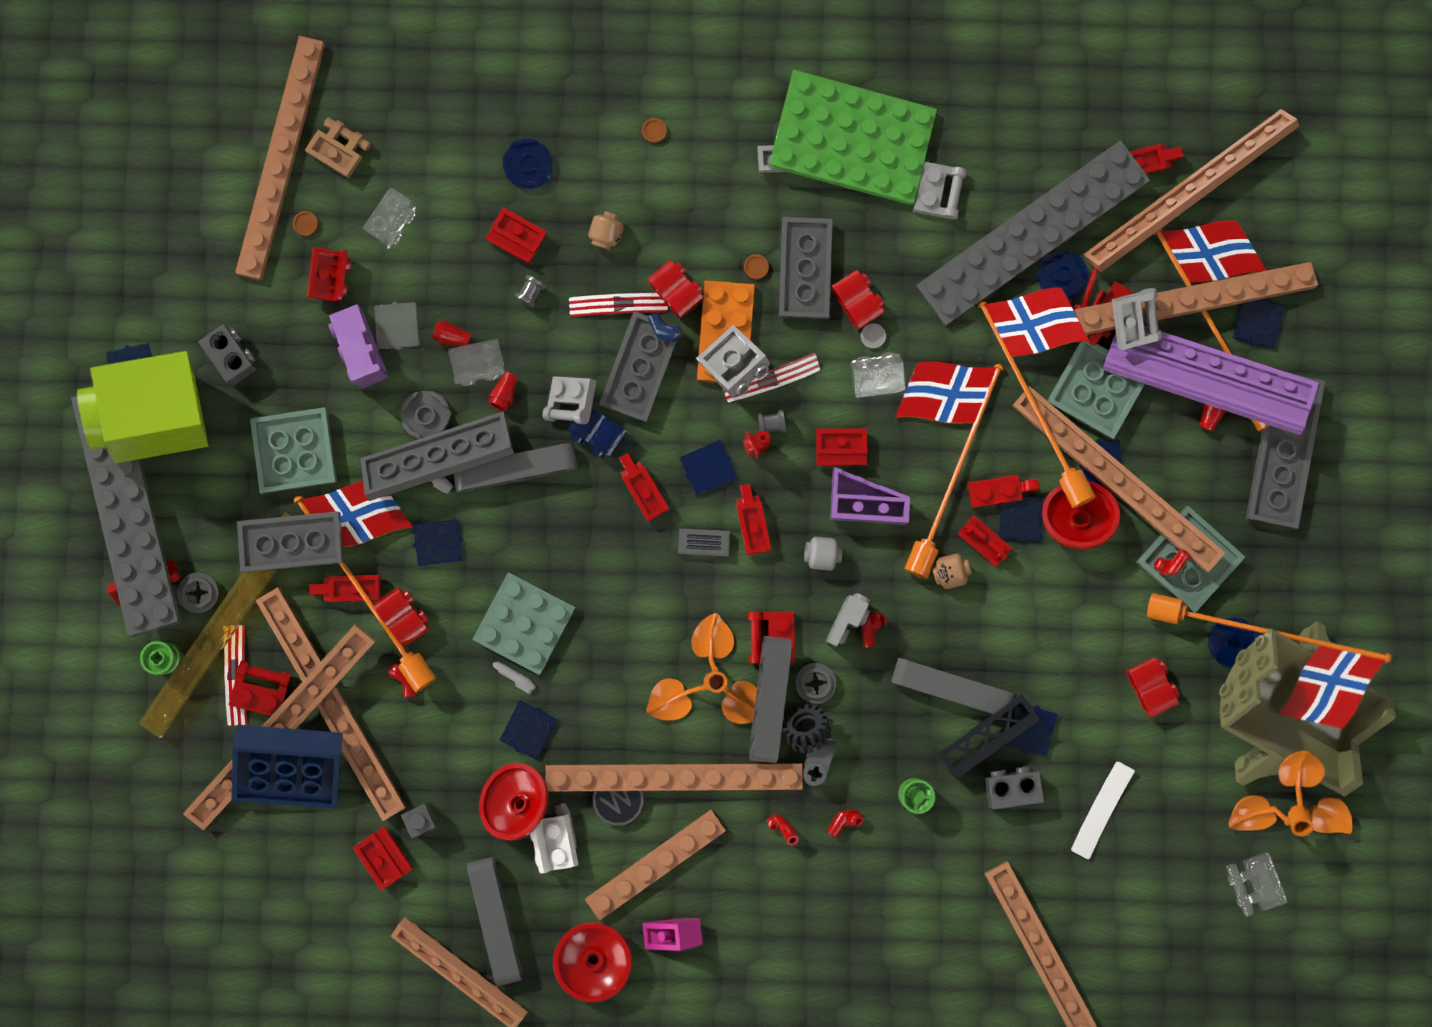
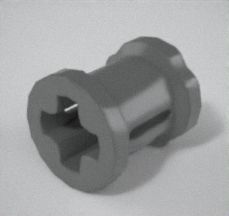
M527 275L524 286L514 297L523 304L534 308V301L540 291L544 290L546 286L534 277Z
M783 410L769 415L758 413L760 431L786 432Z

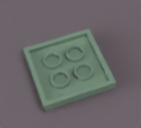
M1080 341L1047 401L1062 413L1113 440L1142 390L1144 383L1104 371L1103 366L1109 350L1098 344L1093 346L1086 341Z
M323 407L250 419L261 494L337 483L327 408Z
M1186 506L1179 514L1225 552L1215 566L1206 573L1189 559L1178 574H1160L1159 571L1154 569L1156 559H1173L1179 551L1162 534L1141 555L1136 563L1173 597L1184 600V605L1188 606L1190 612L1196 613L1241 563L1245 556L1194 510Z
M508 572L472 640L541 675L576 607Z

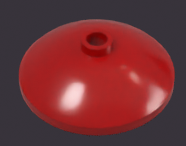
M1090 481L1088 482L1096 498L1082 506L1072 508L1061 485L1053 489L1044 501L1042 509L1044 527L1054 540L1064 546L1074 549L1095 548L1107 542L1118 528L1120 509L1116 499L1107 489ZM1080 521V522H1083L1084 524H1083V525H1078V524H1076V522Z
M523 763L505 765L490 776L482 789L479 800L480 818L490 834L502 840L514 841L526 837L538 827L548 805V789L543 776L533 767Z
M598 922L577 925L564 934L556 947L553 958L555 976L560 986L569 995L578 1000L586 1002L606 1000L618 993L629 977L631 970L629 946L623 936L611 926ZM596 955L598 962L591 963L589 956Z

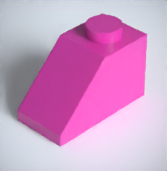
M678 918L642 923L645 949L681 951L703 945L700 918Z

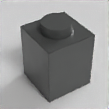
M430 802L401 815L411 838L440 825Z

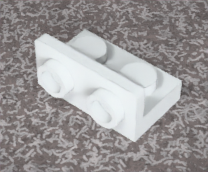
M569 814L542 819L538 827L530 833L536 852L535 862L540 874L579 865Z

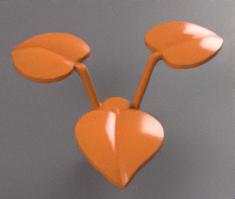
M711 614L696 627L692 635L691 645L695 655L698 657L709 656L712 672L706 674L703 685L684 691L683 684L676 679L668 678L658 682L651 692L646 709L647 713L661 720L680 719L686 716L692 707V703L687 695L707 689L715 693L724 691L728 695L722 701V711L729 721L737 724L753 722L757 688L747 681H736L732 685L731 691L726 687L727 678L723 673L718 672L713 657H726L733 649L734 637L730 628L721 619L719 614Z
M1300 751L1289 755L1279 767L1278 774L1281 783L1285 786L1296 785L1298 805L1290 809L1288 817L1277 807H1270L1266 798L1254 795L1247 796L1238 801L1229 820V828L1244 831L1262 830L1276 822V813L1284 821L1285 825L1291 826L1292 832L1297 836H1306L1312 830L1320 833H1352V817L1347 805L1341 799L1323 797L1318 801L1317 806L1311 805L1309 811L1303 806L1301 786L1313 787L1322 781L1325 774L1321 760L1307 751Z

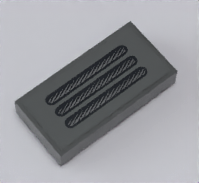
M679 528L678 554L729 557L730 531Z

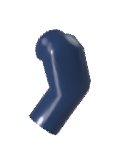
M659 313L648 317L658 339L668 342H675L681 339L683 331L679 326L665 325Z

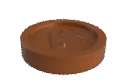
M650 118L644 122L642 134L646 141L659 143L666 137L667 128L661 119Z
M309 211L299 212L293 219V228L301 236H311L318 229V219Z
M754 254L745 260L744 272L749 278L759 280L768 273L769 264L764 256Z

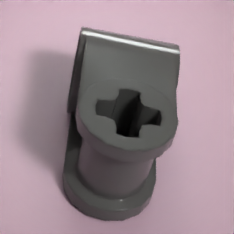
M828 740L826 745L821 743L822 748L818 750L815 747L812 753H809L807 749L802 771V778L806 784L817 786L825 781L837 742ZM816 767L818 768L817 773L821 774V777L816 778L813 782L811 781V776L808 775V771Z

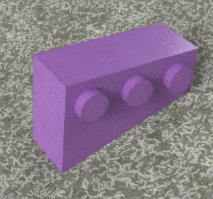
M357 304L329 315L332 323L328 325L333 337H337L339 347H337L341 359L345 361L350 382L362 389L388 379L389 376L362 308Z
M834 467L830 520L899 525L909 523V496Z

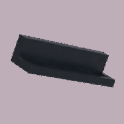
M1020 694L938 752V755L951 774L957 779L1037 723L1040 718L1023 694ZM1021 702L1027 711L1016 719L1011 718L1012 708ZM1007 712V717H1001ZM996 719L1006 721L1003 728L994 734L990 733L993 721ZM986 727V732H981ZM975 734L985 736L982 743L975 748H969L972 736ZM965 742V747H961L960 745ZM954 749L963 750V756L951 764L946 755Z

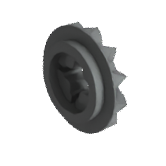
M192 573L186 576L178 588L179 602L186 610L193 613L211 610L214 604L218 602L217 598L220 591L216 584L217 581L205 573ZM199 585L201 590L208 591V593L201 596L200 601L197 596L189 595V593L196 591Z
M811 663L799 671L795 686L803 700L812 704H820L829 700L834 694L836 678L832 670L826 665ZM813 672H815L818 680L827 681V683L819 686L818 695H816L813 687L805 686V683L813 680Z

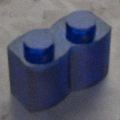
M592 408L587 424H577L575 421H572L567 428L572 432L570 435L572 439L581 445L586 441L593 446L591 451L602 459L605 455L611 458L628 434L624 429Z

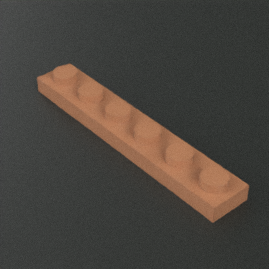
M710 809L586 897V902L600 921L726 831L712 809Z
M404 917L391 935L393 939L506 1026H518L527 1014V1011L518 1002L510 999L497 986L485 980L478 971L471 969L463 963L457 955L446 950L436 939L431 938L420 930L415 923L410 922Z

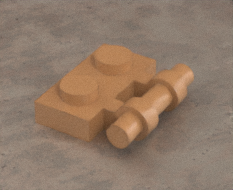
M328 117L324 122V126L330 129L327 135L318 130L305 151L349 179L362 159L359 154L355 153V150L360 147L364 151H368L371 143L364 139V135L359 132L354 133L346 128L345 124L341 121H335ZM342 136L349 142L344 146L336 141V139Z

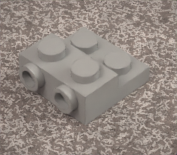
M734 325L696 358L699 364L715 378L716 382L732 398L737 394L739 396L744 395L749 390V383L755 378L760 379L764 377L770 365L766 355Z
M858 593L853 596H847L825 643L834 647L838 643L844 644L850 631L846 628L847 625L852 628L864 625L870 614V611L867 610L870 599Z

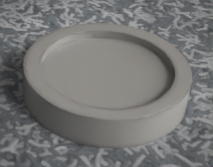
M872 323L863 328L861 341L867 348L876 349L885 342L886 333L882 326Z

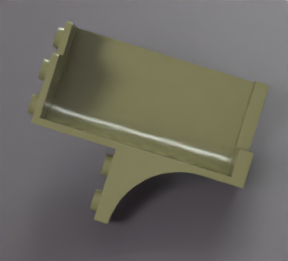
M1318 621L1305 628L1299 634L1302 637L1330 643L1325 625ZM1269 629L1265 634L1257 637L1255 642L1246 650H1241L1238 653L1236 663L1219 691L1221 696V727L1255 746L1235 762L1236 782L1245 786L1262 777L1279 775V767L1285 758L1296 752L1307 751L1319 758L1324 766L1325 774L1320 783L1345 797L1363 784L1359 744L1396 718L1393 699L1367 685L1354 715L1342 729L1277 714L1291 697L1304 666L1319 646L1300 642L1299 645L1274 629Z

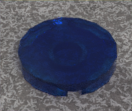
M521 139L509 146L510 148L503 156V169L507 179L513 185L522 189H534L549 179L552 172V158L549 150L543 144L534 139Z
M1063 250L1052 252L1044 257L1037 273V280L1042 290L1062 288L1067 299L1074 298L1080 294L1086 286L1088 279V269L1081 257Z
M1229 617L1225 619L1251 625L1243 618ZM1216 623L1208 635L1210 654L1221 665L1233 667L1238 653L1241 650H1246L1255 642L1259 634L1255 631Z

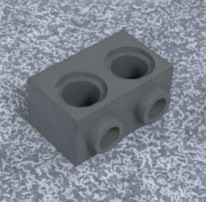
M223 324L198 342L226 383L234 386L257 370L253 363L256 361V358L248 348L244 350L239 342L242 338L234 328L229 329ZM227 338V346L220 350L218 347L220 340ZM241 358V367L237 370H233V362L236 359Z
M1031 766L1016 768V773L1009 774L1006 773V770L991 771V776L985 777L988 804L991 809L1044 802L1040 773L1037 770H1032ZM1029 778L1032 781V788L1028 792H1023L1020 784L1022 780ZM999 782H1005L1007 791L1004 795L998 796L995 793V786Z

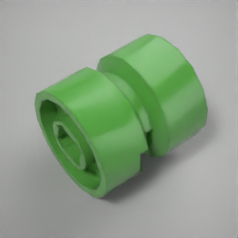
M168 641L151 642L143 648L140 655V662L144 670L155 675L172 674L178 671L184 660L181 648L177 644Z
M909 778L901 784L898 797L901 804L907 810L921 814L929 811L934 805L935 792L926 781L919 778Z

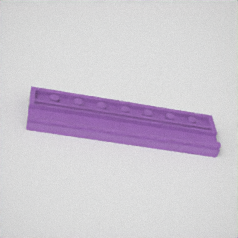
M1144 326V333H1146L1148 327ZM1161 332L1162 339L1159 341L1121 350L1118 348L1115 333L1103 366L1104 371L1298 435L1302 434L1319 385L1318 382Z

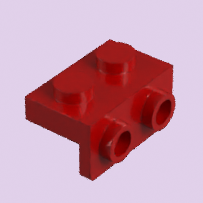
M318 247L312 249L306 298L337 303L342 300V297L346 296L348 285L344 282L345 273L349 272L351 259L347 258V250L339 252Z

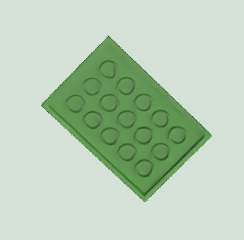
M793 70L768 167L913 205L937 109Z

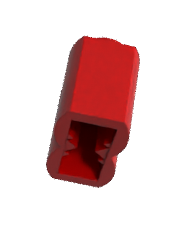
M669 260L647 279V283L681 320L703 301V296L701 295L703 290L695 281L690 282L684 276L687 272L680 263L676 262L674 264Z
M858 270L831 286L833 295L857 331L882 316L884 313L883 308L885 307L881 297L878 294L874 295L869 289L871 282L866 274H860Z
M398 586L374 603L373 608L403 647H406L429 631L427 623L430 620L422 609L418 611L412 603L415 602V599L407 589L403 591Z
M1152 657L1125 670L1127 678L1147 717L1152 718L1179 704L1177 699L1180 697L1179 692L1173 683L1169 684L1166 677L1168 670L1162 660L1158 661L1157 658Z

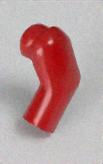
M1180 549L1173 559H1156L1154 569L1162 575H1176L1185 566L1191 554L1184 549Z
M874 612L870 614L865 624L861 626L863 648L876 646L874 633L881 626H884L887 621L883 613Z
M400 663L391 665L388 669V674L391 678H395L402 683L403 697H415L416 693L398 668Z
M858 810L840 811L826 832L838 838L844 827H859L862 825L864 818Z
M774 814L773 817L767 818L766 821L769 829L774 831L779 828L789 846H794L798 843L799 838L793 826L782 815Z

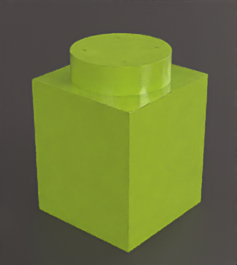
M187 351L91 367L94 386L77 389L79 412L89 449L107 448L115 464L209 447L195 375Z

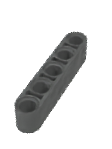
M566 443L511 454L453 473L456 492L462 493L578 469L573 443Z
M765 636L763 639L749 748L750 761L776 763L778 759L792 642L789 638Z
M901 658L897 659L891 683L991 714L1018 696L1005 690ZM1007 712L1001 717H1007Z
M491 856L468 862V875L495 984L499 987L523 980L522 968L494 857Z

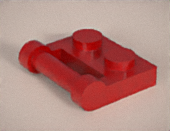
M748 612V620H751V656H749V663H760L761 620H768V635L770 637L791 639L790 663H795L794 612Z
M241 660L228 705L272 716L284 703L291 673L283 672L282 674L251 666L249 662ZM248 675L280 683L279 690L244 682L245 676Z

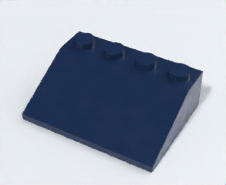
M237 725L232 747V801L336 808L343 733Z

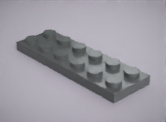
M1300 376L1319 383L1301 435L1273 426L1262 430L1245 519L1298 529L1325 381Z
M504 411L360 458L365 496L368 501L514 454Z

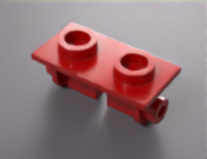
M748 431L745 433L743 446L748 456H754L755 460H758L759 453L769 447L770 435L768 432L760 431L751 436Z
M975 515L957 533L994 567L1001 560L1003 561L1012 549Z

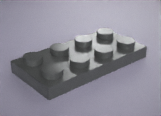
M782 217L779 318L829 319L832 219Z
M634 311L599 406L647 423L677 341L668 342L658 339L648 320L649 316ZM663 322L665 325H670L674 327V325Z
M341 512L237 521L240 572L242 573L344 563Z

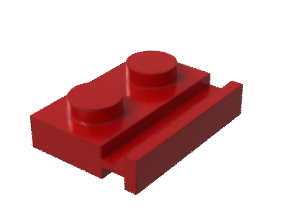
M503 207L485 239L516 258L530 264L531 259L545 239L547 232Z
M816 429V466H867V429Z
M386 826L353 847L381 891L413 869V866Z

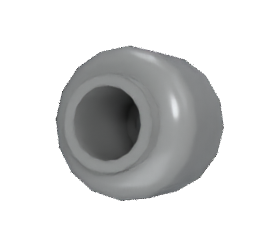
M813 537L810 542H806L804 561L808 562L811 569L831 571L835 568L836 563H841L842 548H838L837 541L834 538Z

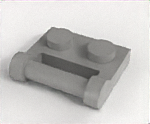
M924 162L913 212L952 220L958 219L959 211L957 206L962 181L966 178L967 170L961 167H949ZM946 176L952 177L947 208H942L940 203Z
M1148 288L1138 293L1112 299L1119 349L1126 350L1162 339L1161 330H1158L1156 289ZM1141 302H1145L1148 327L1146 333H1144Z
M553 377L548 406L543 410L544 420L550 422L569 420L575 421L577 424H587L590 419L597 381L586 378ZM560 404L579 405V409L576 411L559 410Z

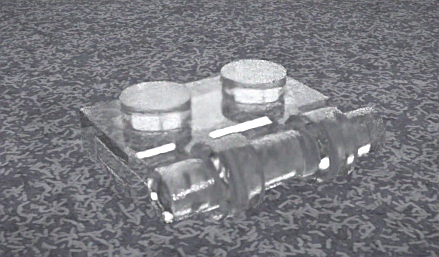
M1268 852L1243 860L1246 871L1239 873L1236 864L1226 866L1229 873L1228 881L1235 889L1238 897L1236 902L1238 907L1242 908L1244 916L1254 914L1251 904L1257 902L1263 911L1288 902ZM1250 880L1254 893L1249 895L1243 882Z

